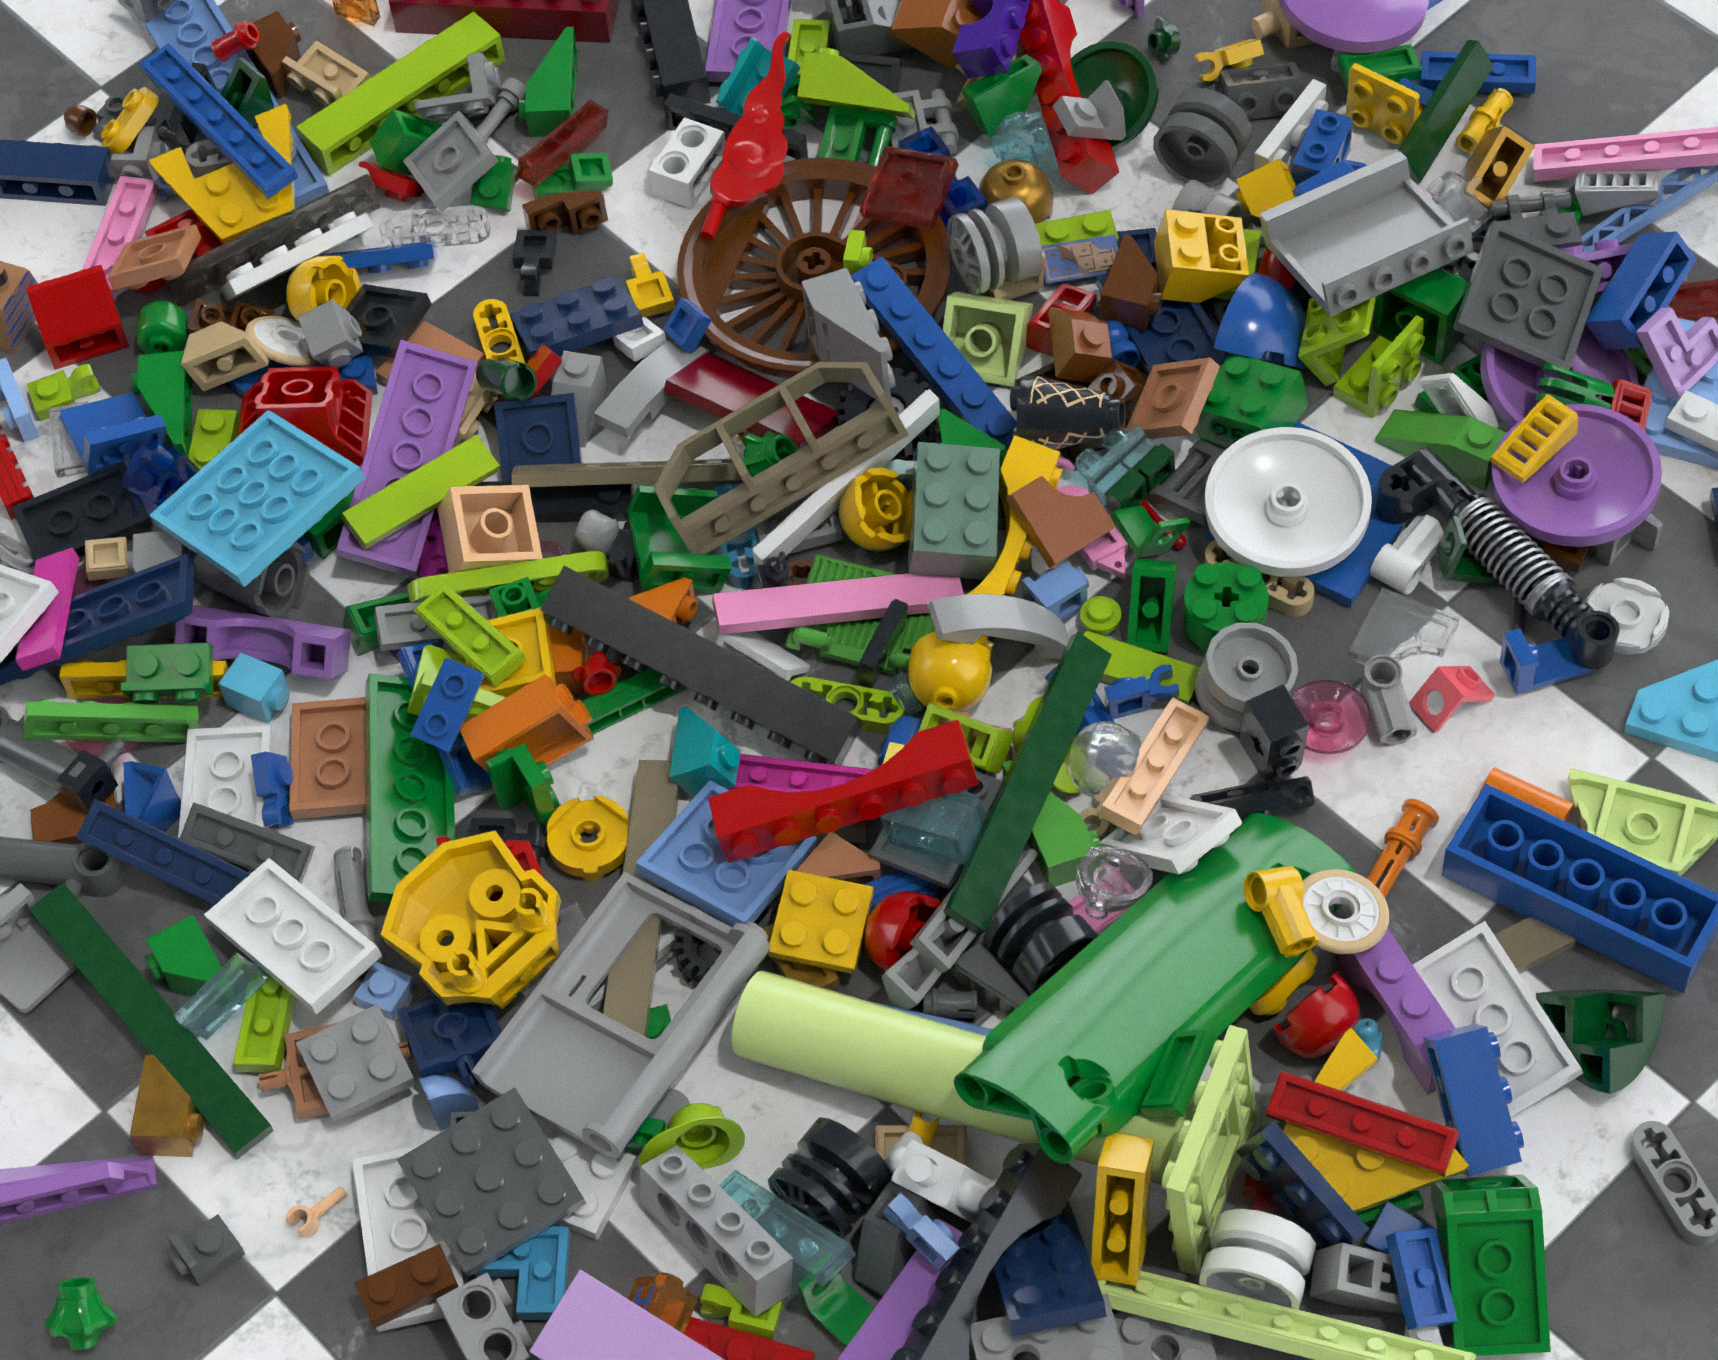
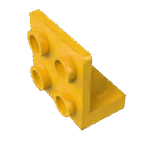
M1354 63L1349 70L1346 117L1353 118V123L1356 126L1365 128L1391 143L1401 146L1425 106L1419 104L1420 95L1417 92L1357 63Z

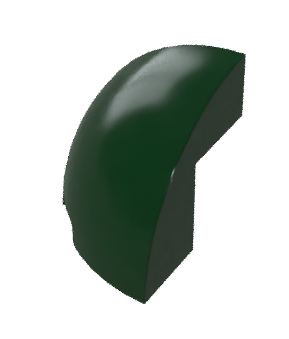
M1603 989L1560 990L1536 993V1000L1583 1070V1074L1575 1079L1591 1089L1612 1094L1628 1086L1647 1064L1661 1029L1665 993Z

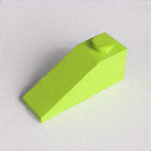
M817 47L816 53L805 51L797 97L804 103L882 112L894 115L895 117L914 119L915 111L909 104L848 60L839 56L838 50Z

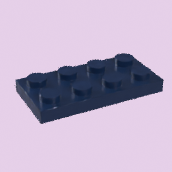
M1155 255L1147 257L1157 273ZM1109 272L1096 276V286L1100 293L1103 290ZM1162 300L1158 316L1151 315L1146 330L1124 325L1129 333L1128 341L1133 342L1141 354L1140 362L1148 376L1153 365L1210 357L1221 367L1230 355L1229 352L1213 348L1217 332L1199 303Z
M1069 1200L1060 1215L1041 1221L1021 1234L1002 1253L992 1268L1012 1336L1107 1317L1105 1302Z

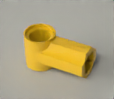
M1293 866L1251 871L1247 874L1243 885L1245 900L1253 911H1262L1280 953L1284 954L1286 958L1298 956L1302 952L1312 949L1319 942V939L1301 902L1304 894V885L1298 870Z

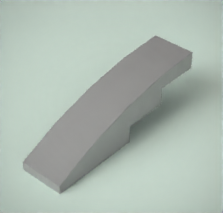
M702 337L695 351L691 353L683 350L670 338L642 360L615 387L593 413L595 423L629 438L645 417L653 420L669 399L674 402L678 400L664 392L666 379L705 353L710 352L714 354L718 348L708 341L706 337Z

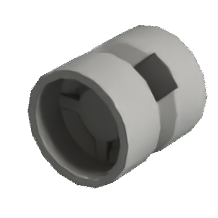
M1190 180L1179 192L1171 210L1241 218L1243 205L1241 202L1223 193L1215 196L1213 188L1196 180Z

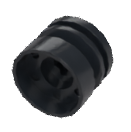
M1039 883L1025 889L1012 898L990 922L983 939L984 947L998 959L1001 966L1013 971V979L1030 997L1099 934L1079 914L1073 915V906L1066 899L1062 898V894L1051 883Z
M819 1117L797 1143L800 1154L789 1153L781 1162L782 1167H778L767 1180L769 1188L776 1199L803 1225L827 1239L841 1241L850 1232L851 1224H855L862 1217L860 1204L870 1205L892 1179L891 1171L876 1150L857 1133L832 1119Z

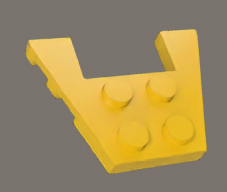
M283 104L254 116L263 138L292 166L291 114L287 105ZM181 147L149 160L154 172L163 178L172 191L193 210L194 214L224 246L296 217L294 181L267 199L233 163L194 179Z
M1349 1028L1314 1082L1344 1091L1378 1063V1058L1356 1032ZM1289 1124L1283 1129V1132L1355 1213L1388 1202L1389 1199L1410 1191H1417L1431 1186L1432 1183L1450 1176L1455 1177L1463 1174L1469 1169V1164L1456 1149H1454L1446 1176L1442 1177Z

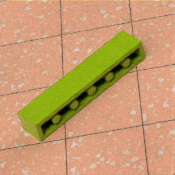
M473 11L296 126L299 139L313 162L328 176H331L372 149L369 143L370 139L393 109L420 117L421 115L415 110V101L452 96L469 85L471 78L467 55L483 53L489 62L494 63V67L504 62L505 55L500 34Z

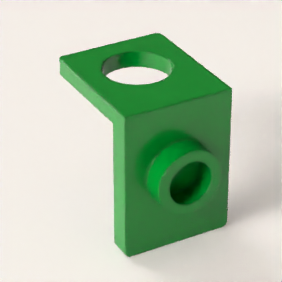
M1143 506L1114 510L1110 515L1137 558L1167 553L1190 524L1186 517L1158 522L1155 525ZM1172 530L1169 535L1163 537V533Z
M832 1255L828 1256L797 1286L806 1311L845 1347L848 1346L874 1310L873 1306L843 1280L837 1261ZM828 1274L822 1285L812 1291L816 1282L822 1276Z

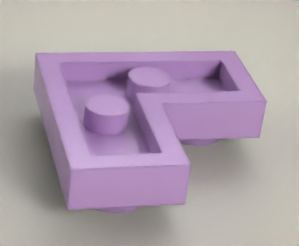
M1660 308L1636 331L1669 398H1681L1686 390L1688 391L1718 362V325L1714 317H1701L1685 333L1673 308Z

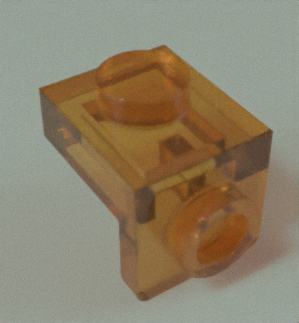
M332 0L336 15L347 18L352 22H359L374 27L380 19L376 0Z

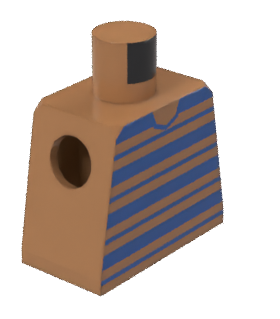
M0 261V351L14 355L36 321L25 287L38 284V282L28 269Z

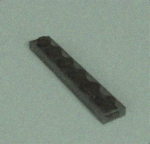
M365 174L189 261L185 272L181 276L172 280H165L172 300L179 307L196 301L197 298L199 299L224 286L228 282L225 276L230 274L231 271L249 262L256 268L262 265L260 259L267 253L283 245H286L288 251L296 248L294 242L299 240L301 236L317 228H320L322 234L330 231L328 228L329 224L349 212L354 211L356 217L366 212L369 215L371 212L381 208L374 182L368 174Z

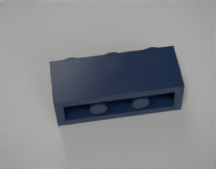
M1 139L0 198L106 206L116 178L110 163L112 156L109 147L97 145L87 146Z

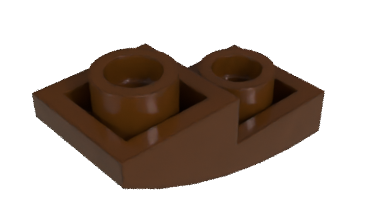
M596 190L564 192L522 204L527 230L556 231L568 225L573 235H576L608 221L604 195L601 191Z
M197 298L188 325L187 337H189V334L220 321L245 332L249 322L258 317L273 316L274 310L236 300L234 308Z

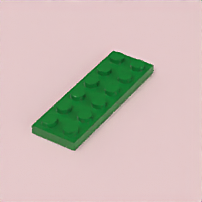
M369 673L365 682L368 900L391 903L397 883L438 847L436 838L444 836L449 837L451 841L455 840L454 786L436 746L410 735L418 715L407 712L412 693L407 678Z

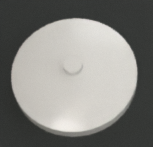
M1278 427L1249 434L1233 443L1219 456L1209 473L1206 483L1205 515L1213 537L1233 559L1244 566H1253L1264 574L1298 577L1327 570L1344 560L1354 551L1364 537L1368 527L1372 495L1370 483L1362 465L1342 444L1312 430Z

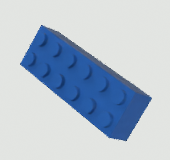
M1485 784L1445 849L1441 876L1527 918H1535L1574 937L1577 942L1682 993L1687 989L1718 933L1717 893L1488 784Z

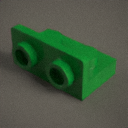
M210 643L127 646L126 682L121 683V692L133 698V702L140 704H155L159 702V697L174 696V701L192 703L199 702L200 695H213V645Z

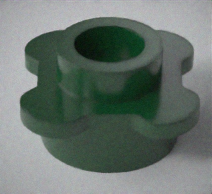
M1157 18L1154 22V30H1151L1148 35V46L1153 53L1158 55L1160 63H1167L1168 55L1176 54L1179 51L1180 34L1175 25H1165L1163 18Z

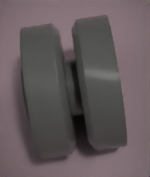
M1192 88L1182 92L1176 100L1167 118L1153 138V149L1159 162L1169 173L1186 183L1190 180H1196L1209 187H1214L1222 184L1231 173L1238 157L1251 139L1252 126L1246 113L1237 103L1225 95L1209 89Z

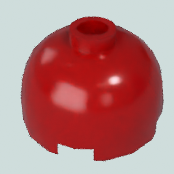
M900 891L884 897L873 908L865 926V947L868 956L883 972L887 971L913 948L910 942L941 904L939 899L921 893Z
M1338 972L1333 973L1328 978L1333 986L1326 992L1319 985L1286 1014V1018L1290 1023L1284 1029L1279 1023H1276L1269 1030L1277 1041L1290 1053L1304 1059H1316L1328 1052L1332 1054L1344 1033L1349 1028L1354 1029L1359 1022L1360 1007L1357 997Z

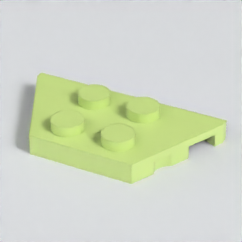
M1570 768L1567 783L1572 801L1575 803V811L1580 828L1679 876H1682L1718 840L1717 804Z

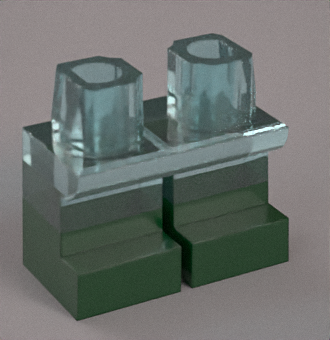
M1138 425L1131 431L1124 427L1123 431H1115L1113 435L1102 437L1103 445L1110 450L1103 457L1092 448H1087L1076 459L1077 470L1087 480L1088 492H1094L1101 504L1111 513L1114 510L1139 506L1142 501L1147 500V494L1155 485H1162L1175 471L1174 452L1162 443L1157 446L1147 439L1146 434Z

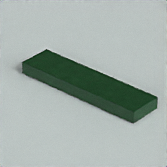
M1477 40L1466 41L1397 152L1400 151L1407 158L1410 178L1414 182L1421 183L1494 67Z

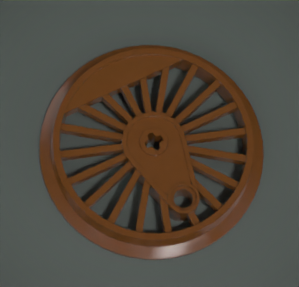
M806 158L783 162L784 172L780 185L773 192L757 198L747 207H728V210L724 212L714 240L710 242L703 240L699 236L710 208L709 201L696 215L686 231L680 246L677 262L680 296L691 300L712 319L704 333L707 340L742 364L759 372L780 378L790 379L815 363L820 362L810 338L809 353L790 352L806 317L801 282L844 269L843 257L848 235L844 239H841V236L856 203L869 206L872 209L853 230L865 231V235H867L885 215L897 221L896 224L867 240L866 246L873 249L872 262L882 256L907 287L908 284H922L919 293H913V295L930 316L933 317L945 297L950 282L952 257L948 245L947 230L930 201L914 186L889 171L866 163L838 158ZM814 199L813 232L803 233L792 202ZM823 199L844 200L830 233L822 232ZM782 205L794 235L792 239L788 240L767 217L769 209ZM760 229L766 233L780 250L756 238ZM908 233L917 242L874 254ZM750 251H752L765 259L756 258L748 255ZM924 257L926 260V268L903 269L898 265L899 263ZM743 269V270H747V271H751V272H756V273H740V272H741V270ZM733 288H752L731 294ZM760 302L726 323L720 318L723 312ZM776 311L750 339L738 333ZM793 314L778 350L763 346ZM887 329L878 334L880 338L886 337L888 339L892 355H895L902 349Z

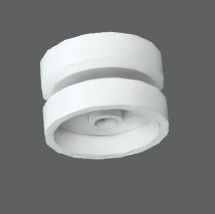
M1233 1209L1218 1215L1211 1235L1210 1246L1212 1250L1205 1255L1199 1284L1299 1310L1305 1289L1303 1276L1310 1271L1316 1243L1310 1234L1291 1221L1259 1210Z

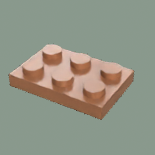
M366 697L292 703L290 766L293 772V781L290 784L289 804L292 819L367 813Z

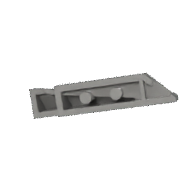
M1034 849L1022 852L998 906L1037 857L1038 853ZM953 889L910 942L913 948L882 975L890 1006L909 1010L918 1005L939 976L952 967L976 936L975 932L943 912Z

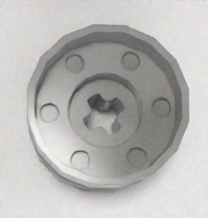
M1011 197L989 204L985 214L982 210L973 209L967 214L953 215L948 220L947 235L952 261L964 287L971 294H983L989 288L993 290L998 289L1004 284V278L1014 284L1036 277L1041 272L1043 260L1038 231L1027 207L1019 198Z

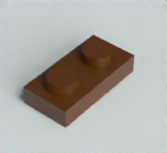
M440 1244L354 1282L373 1329L432 1303L437 1298L459 1287Z

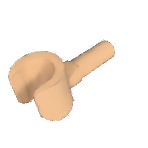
M339 1186L310 1209L305 1205L294 1206L287 1213L286 1221L291 1226H294L304 1217H308L306 1223L300 1226L297 1232L302 1237H312L319 1229V1218L344 1198L347 1193L343 1187Z

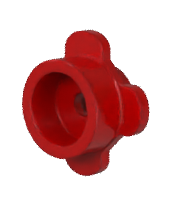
M596 652L581 667H576L572 671V678L575 682H582L588 693L601 695L609 692L615 686L622 670L618 663L608 661L605 653Z

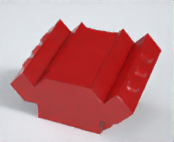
M337 366L269 368L268 372L261 377V382H255L242 396L237 437L267 410H270L360 467L363 464L368 447L373 392L356 379L340 380Z

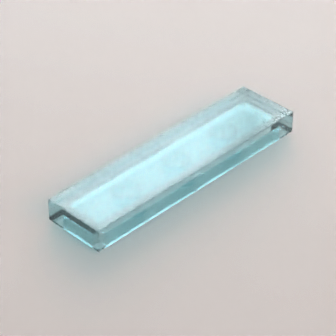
M734 1170L719 1184L743 1210L793 1257V1267L822 1287L856 1255L848 1242L739 1171Z

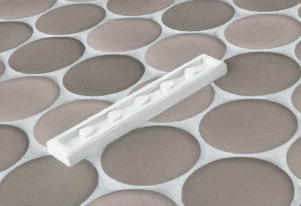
M930 389L926 390L899 415L909 434L907 437L821 486L757 544L752 551L755 567L765 565L769 558L778 556L781 551L785 553V556L790 553L839 508L841 496L857 477L870 468L886 465L940 415L939 398Z

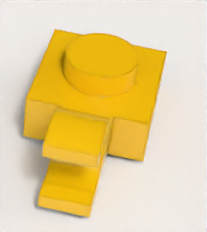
M1247 39L1216 49L1213 52L1198 53L1193 58L1195 62L1204 60L1210 62L1209 72L1198 77L1201 81H1212L1220 75V70L1225 65H1231L1232 69L1248 67L1254 64L1253 58L1263 55L1264 51L1260 39Z
M644 252L629 256L633 267L631 268L633 279L626 280V286L641 316L649 317L674 310V298L663 270L651 273Z

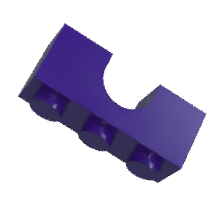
M972 0L983 19L975 23L961 25L952 53L968 79L1008 73L1012 58L1016 54L1017 42L1021 29L1025 25V17L1031 0Z

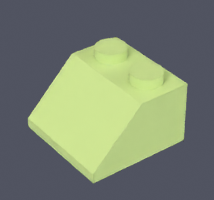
M956 291L947 296L943 331L984 382L1014 387L1026 349L1027 323L1031 320L1033 304Z

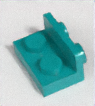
M754 38L749 40L746 47L738 54L736 65L728 79L719 88L716 103L721 108L743 116V107L748 94L769 73L772 51L766 49L759 40ZM784 56L786 80L781 93L782 99L785 97L801 68L796 61Z

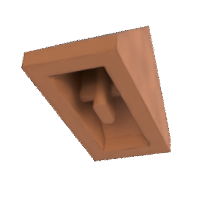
M833 832L827 834L796 870L858 884H866L881 878L879 861L869 858L868 854Z

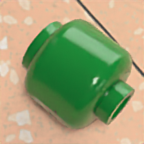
M156 301L145 305L139 311L137 317L135 338L138 347L145 354L182 351L187 341L188 321L186 314L179 306L168 301Z

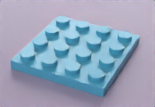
M267 410L149 516L157 527L245 587L253 579L257 578L277 557L288 550L307 530L318 523L338 502L348 496L366 477L359 466L275 413Z

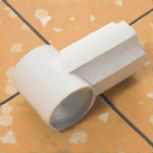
M1429 515L1416 516L1393 545L1387 543L1381 548L1372 563L1370 575L1397 591L1409 595L1418 585L1424 573L1425 565L1436 553V549L1445 532L1439 521Z

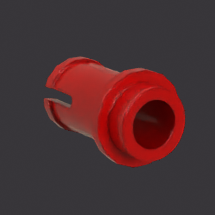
M249 21L238 22L235 24L234 30L212 41V51L220 61L225 62L244 49H254L260 40V34L253 23Z

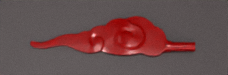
M782 32L776 38L772 48L769 73L748 94L743 107V116L735 124L726 140L722 164L714 171L711 177L710 193L712 198L709 203L710 208L699 234L705 241L710 242L714 240L724 212L728 210V207H747L757 198L773 192L780 185L783 178V162L787 155L788 142L782 133L785 121L784 115L781 112V93L786 80L783 47L789 40L788 32Z

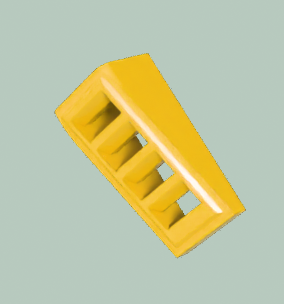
M1546 395L1491 456V462L1521 483H1524L1577 434V413L1552 396ZM1540 429L1541 431L1549 435L1548 438H1546L1537 431ZM1528 441L1538 449L1535 451L1526 445L1525 442ZM1517 452L1528 461L1524 464L1511 454Z

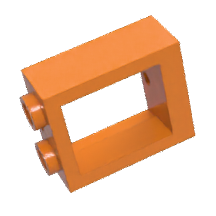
M546 674L465 722L460 730L473 760L487 772L486 762L494 758L500 751L514 748L522 743L526 745L536 763L543 760L548 767L594 739L587 725L592 721V718L580 699L575 701L563 683L557 686Z

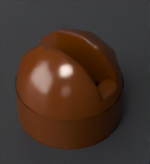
M75 104L68 107L64 113L65 126L72 133L86 137L93 131L96 125V112L84 105Z

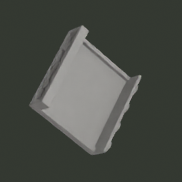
M1400 151L1259 214L1265 245L1330 317L1474 252L1469 219L1465 217L1454 222L1410 178L1408 160Z

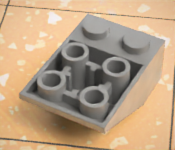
M847 268L802 281L808 336L820 362H867L892 404L890 388L895 387L896 384L892 369L887 361L893 360L891 347L886 337L880 338L877 333L879 332L878 320L874 310H867L865 307L866 297L860 281L854 283ZM850 382L880 402L870 383Z

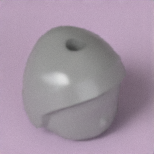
M591 509L583 514L575 531L577 544L586 551H600L608 556L617 538L619 524L616 519H611L599 511Z

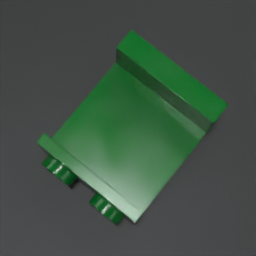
M639 485L627 511L641 588L651 590L685 577L692 580L694 592L720 593L732 570L729 556L715 555L714 550L707 554H692L669 520L654 489V485ZM677 488L671 501L680 519L715 500L717 493L716 491L699 490L696 488Z

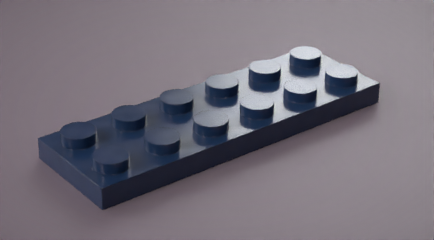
M189 554L181 555L72 596L60 659L22 671L16 662L18 642L0 663V685L16 679H26L37 671L53 665L66 664L77 656L91 651H101L112 643L128 637L141 636L152 628L168 622H178L187 615L192 614L195 564Z

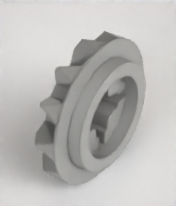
M0 532V564L33 575L35 562L32 554L17 540Z

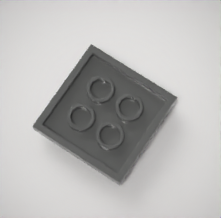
M1494 220L1488 227L1453 329L1543 368L1546 362L1570 369L1604 269Z
M515 1087L397 1159L467 1278L586 1204L581 1192Z

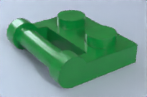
M831 106L818 158H838L859 162L867 127L876 128V134L868 164L883 169L892 132L896 131L898 118L888 113Z

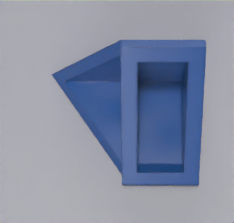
M134 761L123 762L125 813L166 832L180 818L181 802L166 768Z

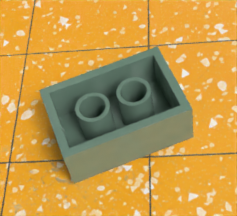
M918 442L913 464L908 574L984 580L992 571L997 556L1000 449Z

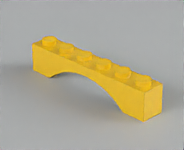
M1014 435L999 473L998 493L1003 504L1006 521L1005 546L992 571L979 586L967 595L992 594L1006 596L1007 593L1014 596L1022 572L1017 571L1016 568L1020 559L1028 561L1034 543L1007 502L1006 497L1040 476H1043L1053 488L1057 489L1063 473V469L1057 467L1060 456L1059 451ZM981 635L978 639L989 649L991 654L994 643L988 641L989 636Z

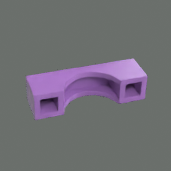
M195 605L192 608V614L176 622L174 644L210 643L213 645V661L237 658L241 652L258 660L286 666L291 670L292 674L331 680L348 670L351 630Z
M1388 928L1382 939L1366 951L1355 954L1334 953V956L1356 989L1365 988L1385 1010L1397 1033L1404 1060L1427 1095L1435 1092L1436 1087L1423 1037L1456 1028Z

